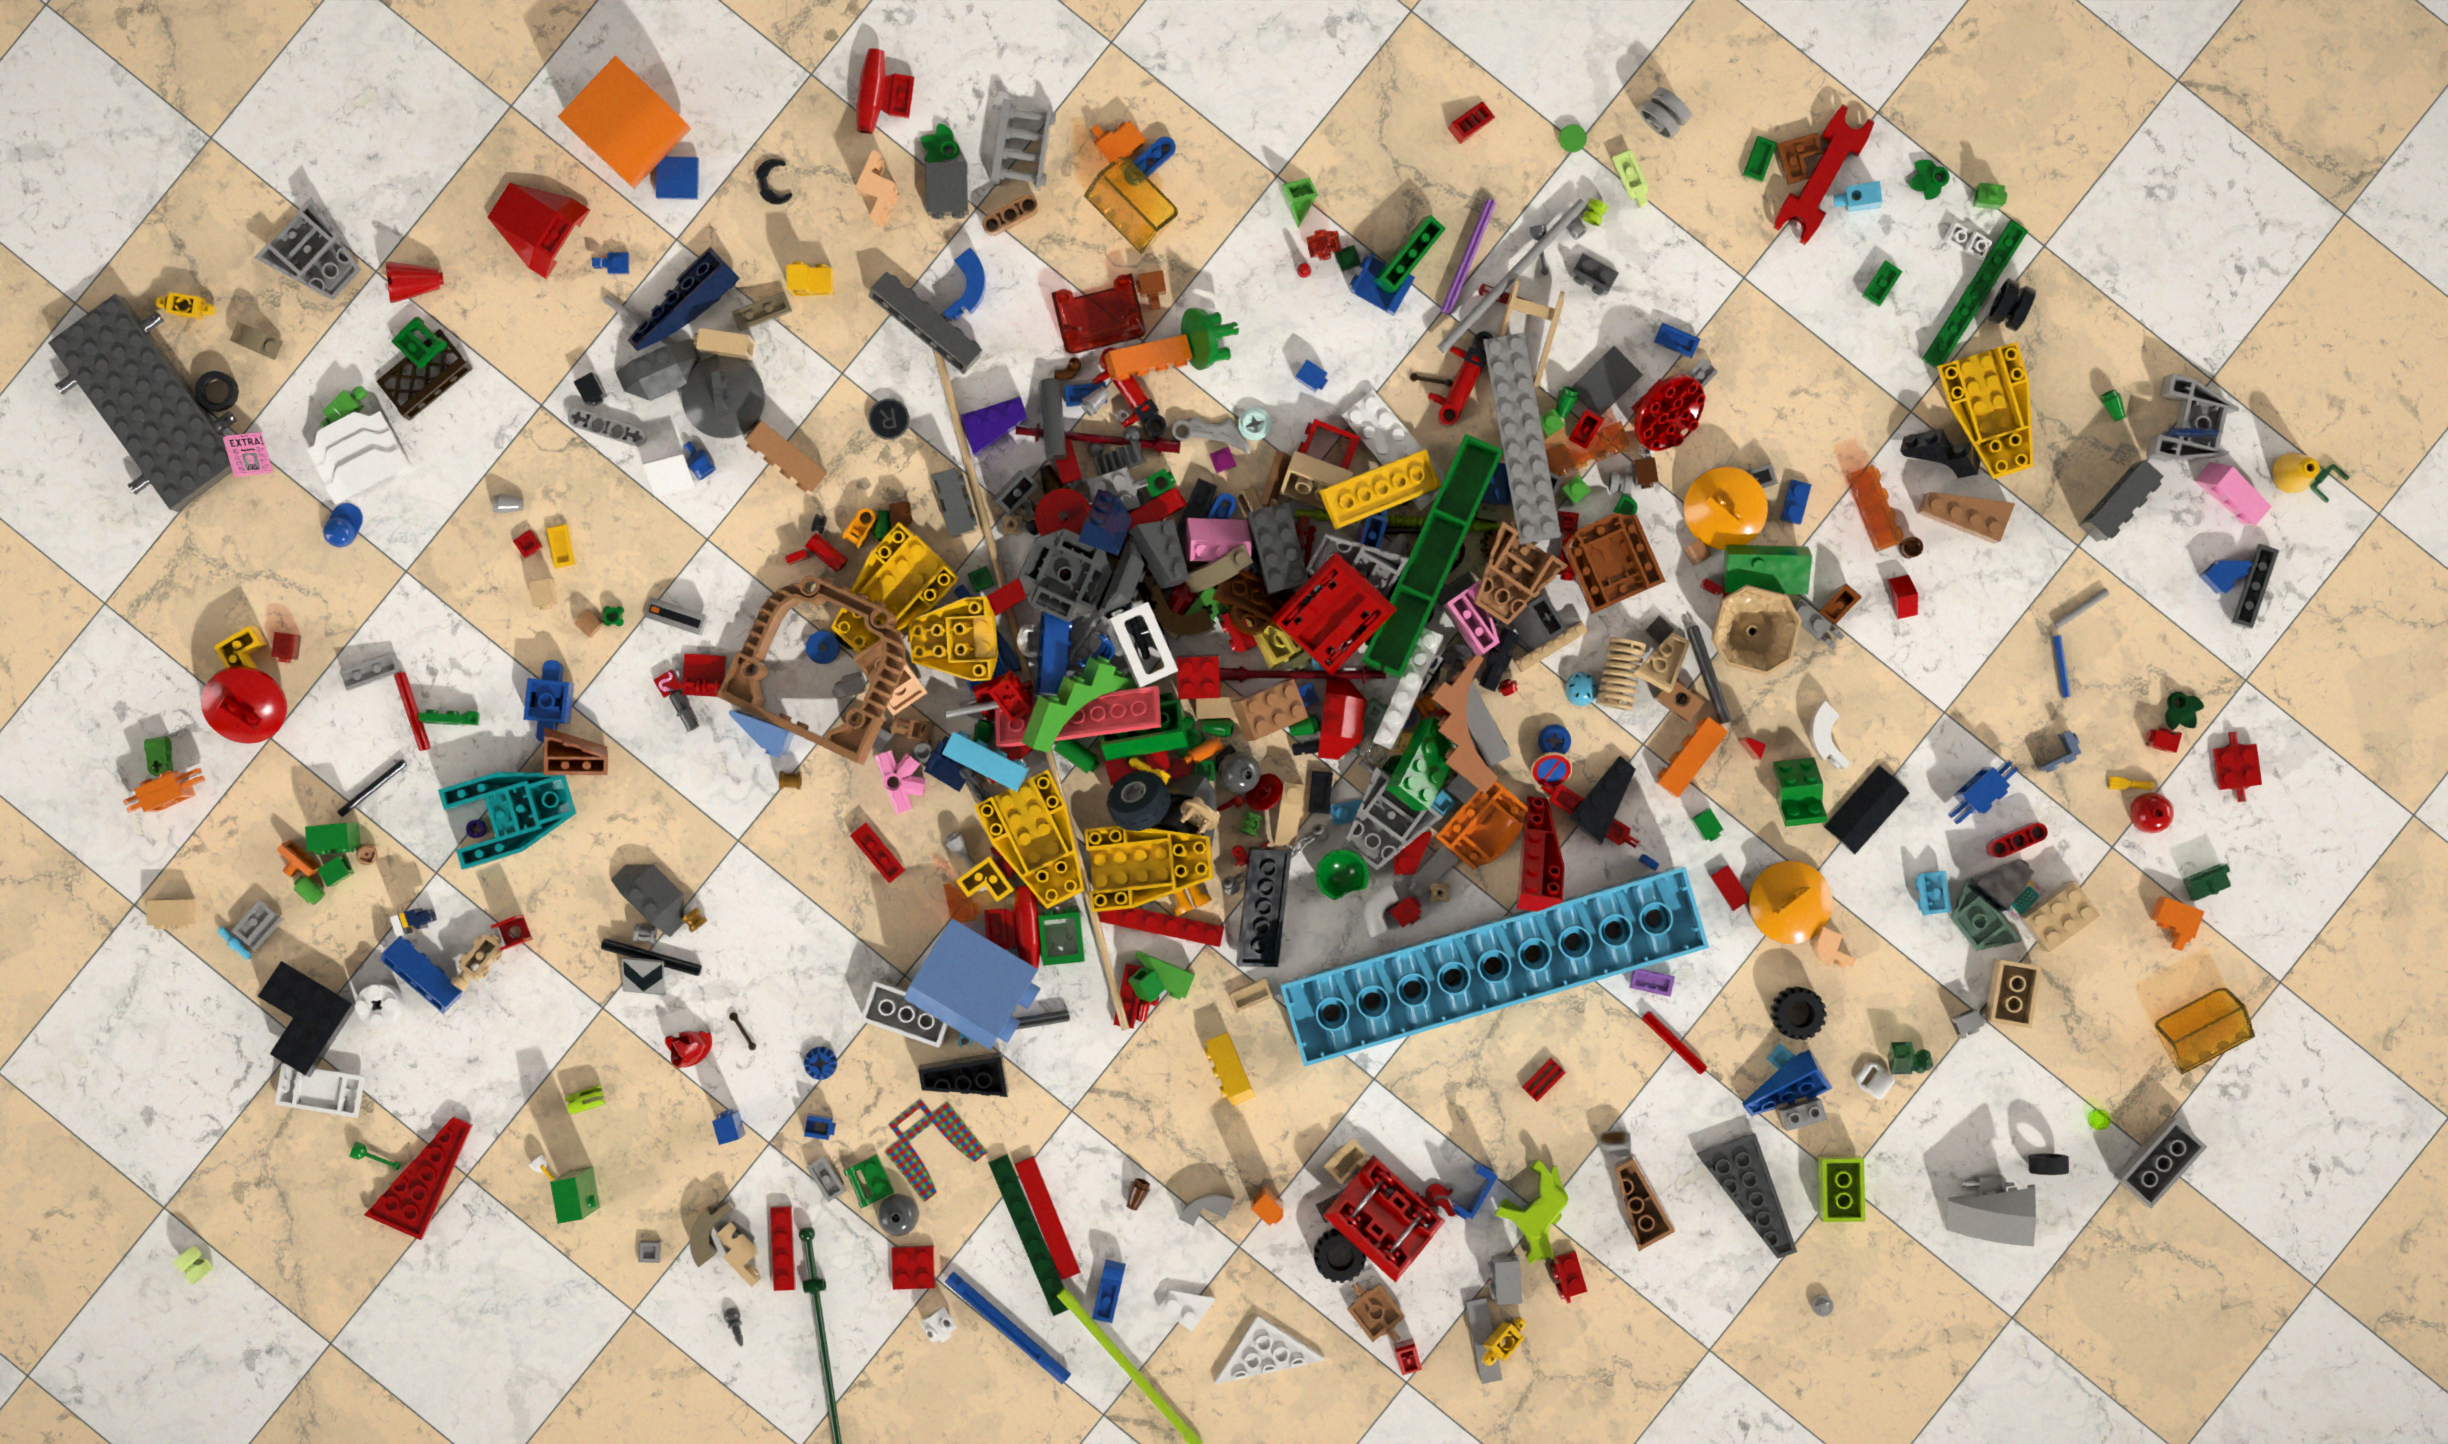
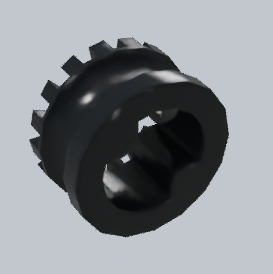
M816 514L811 531H818L819 534H822L827 517H820L819 514Z

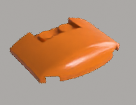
M1496 780L1486 794L1478 790L1466 805L1463 804L1436 835V838L1472 869H1477V866L1493 862L1513 844L1522 830L1528 807Z

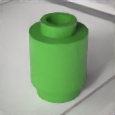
M301 875L293 883L295 885L293 890L307 903L312 905L317 904L325 895L322 891L323 888L311 876L304 877Z

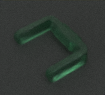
M2335 464L2328 465L2326 469H2322L2310 486V489L2326 503L2330 501L2329 498L2316 487L2330 474L2329 472L2333 469L2344 480L2347 481L2349 479V476Z

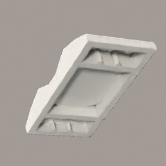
M282 1063L275 1105L358 1118L365 1076L344 1071L316 1068L311 1077H308Z

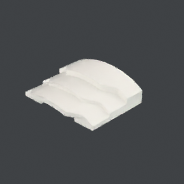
M381 411L371 416L353 412L317 431L314 446L307 449L335 505H339L356 496L357 493L411 467Z

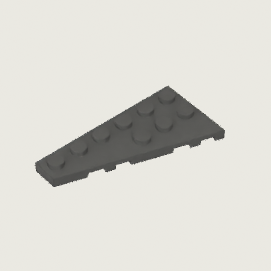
M1755 1133L1696 1153L1777 1259L1797 1252Z

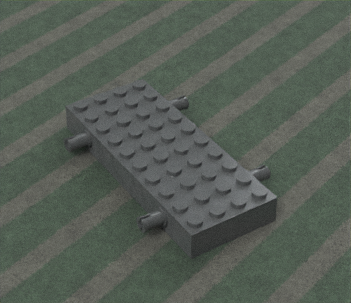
M114 294L48 342L69 371V375L56 383L55 387L59 388L57 390L62 395L66 394L77 384L81 387L142 471V475L128 483V487H132L131 491L137 495L151 484L170 510L179 512L233 472L223 441V437H225L223 431L237 422V419L233 418L234 415L230 411H227V413L214 421L204 406L199 403L196 395L150 334L151 330L164 322V319L160 318L161 315L154 311L153 314L141 321L125 298Z

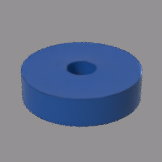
M827 631L813 633L806 643L807 655L812 661L819 664L831 663L837 658L840 651L838 639ZM821 644L826 645L825 651H820L819 647Z

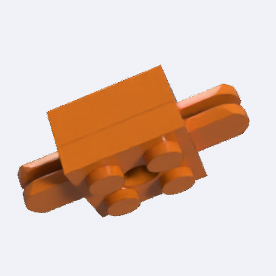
M201 768L187 773L178 772V770L171 772L169 770L159 774L158 779H147L140 782V787L134 789L136 795L123 800L124 805L139 801L127 807V812H134L141 808L143 812H159L196 796L192 786L206 779L204 776L189 779L201 774Z

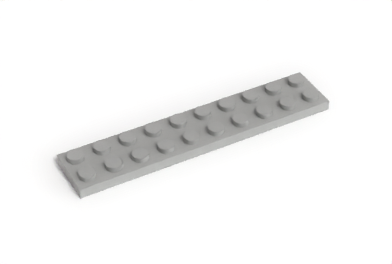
M1525 332L1485 339L1483 343L1501 444L1504 450L1503 455L1516 528L1519 532V545L1560 538V527Z

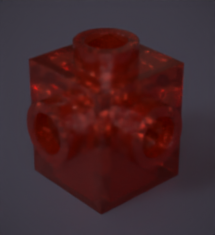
M1321 229L1314 231V235L1306 237L1310 258H1319V261L1331 259V255L1342 251L1338 231Z

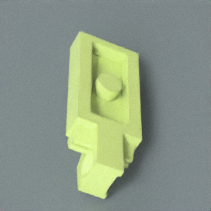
M1628 149L1612 156V162L1627 195H1629L1631 200L1635 198L1639 208L1647 205L1648 200L1645 193H1648V185L1632 150Z

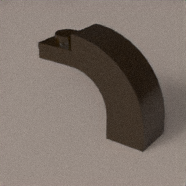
M1156 585L1150 588L1152 591L1150 598L1154 606H1159L1153 609L1152 612L1155 618L1171 632L1182 636H1200L1216 629L1207 609H1202L1191 615L1176 614L1169 607L1160 586Z

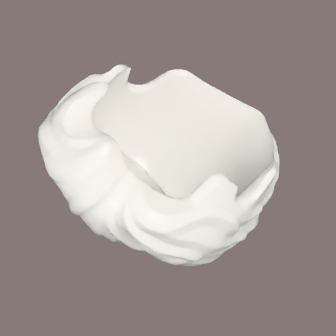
M1035 623L1025 624L1020 628L1016 641L1019 650L1023 656L1028 658L1038 657L1040 626Z

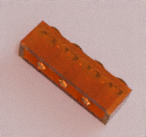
M1874 465L1846 475L1875 553L1902 543L1904 535L1901 527L1896 525V513L1893 507H1890L1887 499H1889V495L1885 487L1882 488L1881 474L1878 468L1875 469Z

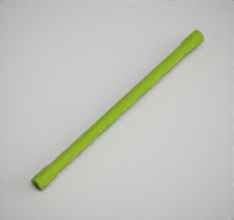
M1066 1287L1057 1294L1060 1301L1073 1312L1178 1430L1182 1438L1188 1444H1203L1198 1435L1185 1424L1080 1306Z

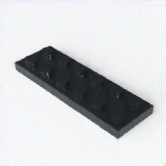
M1249 847L1236 959L1238 967H1278L1292 854L1290 847Z

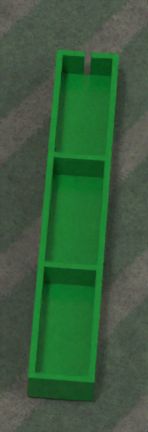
M1468 434L1464 435L1389 600L1397 610L1375 631L1362 660L1363 664L1379 671L1382 667L1384 668L1383 673L1401 680L1504 450Z

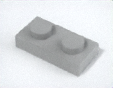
M825 1155L806 1167L827 1202L847 1191Z

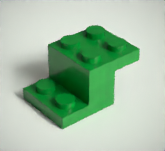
M1815 758L1774 761L1773 770L1777 779L1776 800L1785 827L1827 822V814L1822 803L1823 781Z

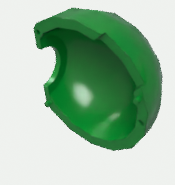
M1336 849L1323 856L1318 863L1315 877L1322 893L1332 900H1337L1352 891L1366 889L1369 872L1366 863L1360 855L1352 850Z

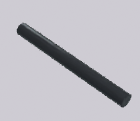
M401 759L340 808L337 813L344 817L405 768L407 763Z

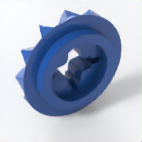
M1557 724L1546 726L1538 737L1539 749L1544 754L1548 752L1565 754L1571 746V736L1568 730ZM1555 732L1556 738L1563 742L1557 743L1553 750L1552 743H1549L1546 739L1553 738Z
M815 1047L806 1054L803 1066L806 1073L813 1079L824 1080L834 1074L837 1068V1058L830 1049ZM819 1054L822 1061L829 1062L822 1066V1072H820L819 1066L812 1065L818 1061Z

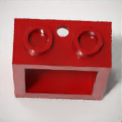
M1314 419L1313 424L1309 422L1304 433L1308 435L1306 442L1301 441L1297 452L1307 455L1316 428L1319 427L1351 440L1340 466L1348 470L1361 437L1317 419Z

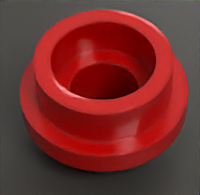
M1510 678L1503 680L1497 688L1498 692L1502 693L1503 696L1511 695L1518 690V683Z

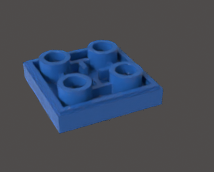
M665 156L656 166V198L698 200L699 158Z

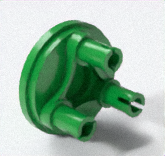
M1196 307L1189 308L1184 312L1181 322V335H1187L1193 357L1189 362L1195 369L1205 370L1217 361L1229 360L1231 358L1229 347L1218 348V340L1226 336L1238 335L1239 328L1233 329L1238 326L1236 322L1221 325L1222 317L1219 312L1208 314L1205 310Z

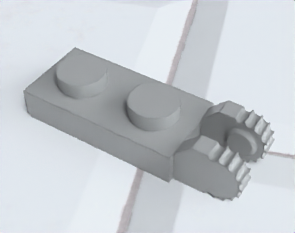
M1802 598L1796 602L1794 608L1802 619L1801 627L1815 639L1834 650L1836 647L1835 643L1824 635L1827 631H1830L1840 640L1844 638V635Z

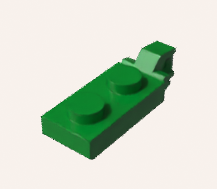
M427 709L426 713L419 712L418 720L426 724L479 726L480 713L468 710L462 715H459L458 711H447L446 714H438V710Z

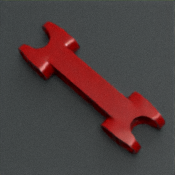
M1844 104L1831 118L1821 135L1822 138L1829 141V144L1801 194L1798 197L1791 192L1789 193L1778 212L1773 226L1774 229L1779 231L1786 221H1798L1802 226L1799 242L1803 245L1810 240L1827 213L1818 207L1848 153L1858 157L1874 125V121L1868 118L1863 127L1859 129L1850 128L1845 121L1848 106Z

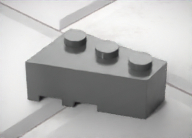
M955 468L932 474L931 477L936 486L937 496L941 503L950 537L955 538L975 532L974 526H977L978 523L975 514H971L969 506H972L969 494L964 493L963 487L966 486L963 474L959 475Z
M1174 519L1138 524L1127 532L1129 536L1133 537L1140 554H1143L1149 564L1147 567L1161 589L1179 586L1190 579Z

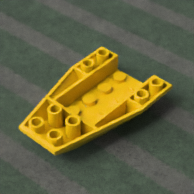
M2018 342L1937 366L1948 405L1992 479L2033 467L2030 386Z
M898 522L870 553L850 593L856 595L859 592L868 596L867 601L871 603L877 600L886 604L885 609L895 614L897 618L895 627L900 631L909 625L910 620L932 610L956 584L959 577L949 564L918 535ZM841 607L831 628L858 654L880 640V636L873 634L867 629L864 617ZM886 615L881 618V624L886 621Z
M1049 769L1023 782L1018 792L1008 789L974 805L991 843L1047 909L1085 891L1067 806Z
M1119 826L1085 829L1086 850L1090 852L1093 891H1090L1092 912L1135 908L1214 879L1209 836L1152 828L1143 831H1128Z

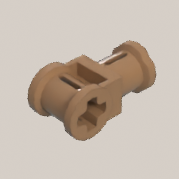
M895 716L891 734H904L908 738H912V740L931 743L929 738L935 723L918 719L908 721ZM899 725H901V726H906V727H908V728H907V729H906V728H901V727H899Z

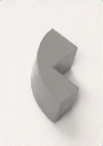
M1210 1193L1199 1196L1184 1207L1178 1219L1194 1226L1202 1208L1225 1219L1235 1197L1222 1193Z

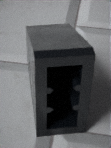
M2016 859L1970 882L1968 887L1997 912H2003L2011 907L2034 874V871L2026 861Z

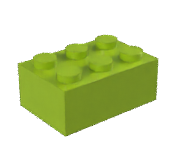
M1817 1156L1819 1219L1823 1222H1865L1864 1158L1861 1156Z

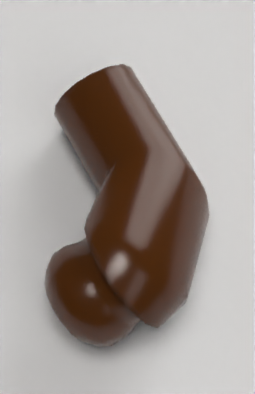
M1077 357L1071 358L1065 369L1054 370V378L1058 380L1073 379L1081 369L1080 360Z

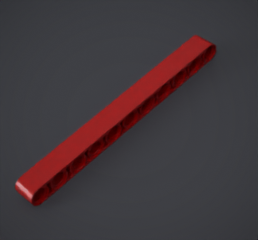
M1172 488L1129 513L1132 522L1128 531L1138 524L1161 521L1185 507L1187 503L1178 488ZM1126 534L1124 542L1128 539V534ZM1062 569L1059 577L1062 578L1070 573L1069 569ZM1019 578L986 596L995 616L1026 599Z

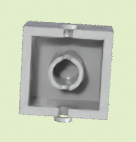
M1518 1255L1491 1256V1262H1488V1274L1493 1282L1489 1283V1293L1497 1305L1522 1304L1523 1302L1520 1256Z

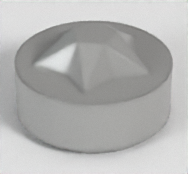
M1820 1294L1813 1298L1811 1307L1817 1315L1827 1316L1833 1310V1302L1828 1296Z

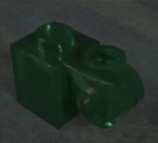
M1891 1042L1888 1054L1891 1074H1912V1071L1924 1073L1933 1067L1930 1051L1923 1049L1914 1054L1912 1042Z

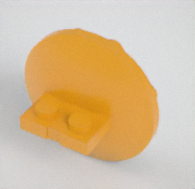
M1729 466L1713 468L1701 474L1691 484L1684 500V517L1692 534L1697 539L1701 538L1705 545L1725 550V545H1746L1751 542L1762 530L1768 513L1766 493L1758 480L1742 469Z
M1782 861L1764 869L1754 880L1749 892V911L1756 927L1768 938L1785 944L1802 943L1819 934L1822 927L1824 928L1832 911V894L1825 878L1812 866L1798 861Z

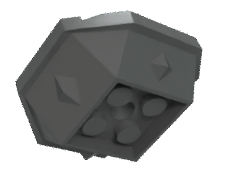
M1062 528L1034 539L1018 577L1030 606L1070 622L1095 611L1112 571L1105 551L1078 542L1080 535ZM1065 568L1069 569V577L1061 579L1059 577L1060 571Z

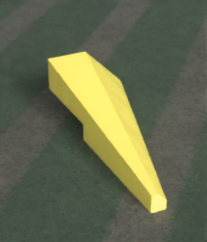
M1245 619L1246 622H1247V624H1248V626H1249V627H1252L1251 621L1248 620V619ZM1268 626L1261 634L1253 635L1269 670L1288 663L1304 652L1286 633L1271 626Z

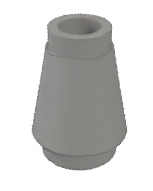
M1100 386L1082 399L1080 407L1089 416L1097 414L1110 395V392L1104 386Z
M504 494L493 495V512L503 514L523 511V498Z

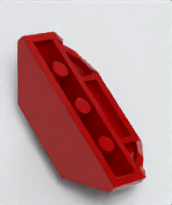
M1327 679L1317 758L1339 760L1362 741L1366 699L1349 679Z

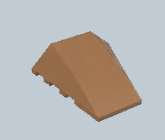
M1501 521L1474 603L1508 625L1568 565L1532 543L1519 545V532Z

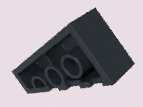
M1002 1052L921 1064L918 1069L922 1091L959 1092L960 1094L972 1093L985 1096L997 1095L1008 1097L1009 1090Z

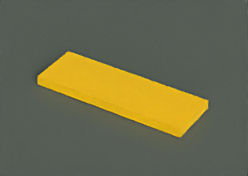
M1424 449L1321 489L1319 493L1336 530L1437 490L1442 485L1427 450Z

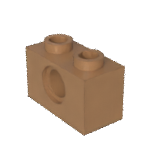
M1677 678L1674 688L1670 693L1660 689L1654 699L1689 723L1705 702L1701 700L1702 695L1693 689L1691 692L1684 687L1685 683ZM1678 693H1682L1685 696V702L1682 705L1678 704L1675 700Z

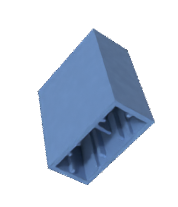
M951 919L911 982L904 999L991 1050L998 1038L1006 1043L1010 1041L1020 1024L1019 1020L1012 1017L1013 1012L1018 1004L1029 1009L1041 988L1032 983L1038 971L1037 968L956 920Z

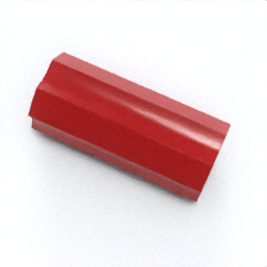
M817 533L805 545L808 550L836 573L849 560Z

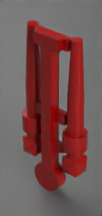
M1302 515L1299 518L1301 530H1297L1298 525L1296 523L1294 525L1296 532L1300 534L1299 544L1301 550L1302 547H1306L1304 564L1305 568H1307L1316 528L1311 525L1308 527V532H1306L1305 526L1309 524V517ZM1304 535H1307V536H1306V541H1307V543H1303V537H1304Z

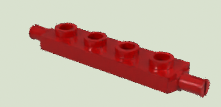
M1544 781L1540 789L1550 794L1549 802L1570 815L1584 800V798L1562 784L1553 787ZM1614 818L1605 837L1618 846L1626 842L1635 849L1637 847L1636 844H1639L1638 840L1629 835L1631 828Z

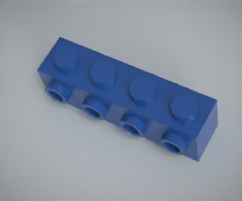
M1044 611L1041 612L1036 695L1048 696L1050 694L1057 696L1063 677L1066 676L1067 671L1070 669V659H1067L1068 651L1071 649L1069 630L1072 629V621L1066 622Z
M400 936L382 953L381 961L442 1014L461 997L462 991L450 983L451 979L446 976L445 971L439 966L435 967L430 962L428 956L424 953H419L409 940H404Z

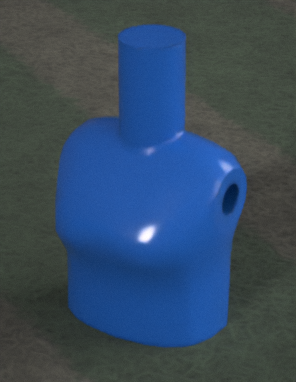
M690 441L684 444V448L690 455L686 460L687 465L699 481L716 470L706 450L700 449L696 451Z

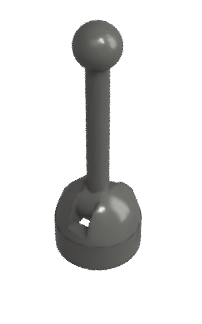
M1546 224L1529 227L1532 238L1537 241L1547 233ZM1543 251L1540 254L1542 263L1541 274L1547 275L1549 269L1546 267Z

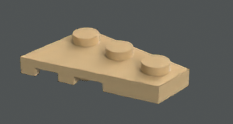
M1672 632L1633 674L1670 693L1674 688L1690 641Z

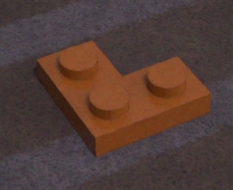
M1818 133L1776 145L1787 185L1809 178L1804 159L1823 153Z

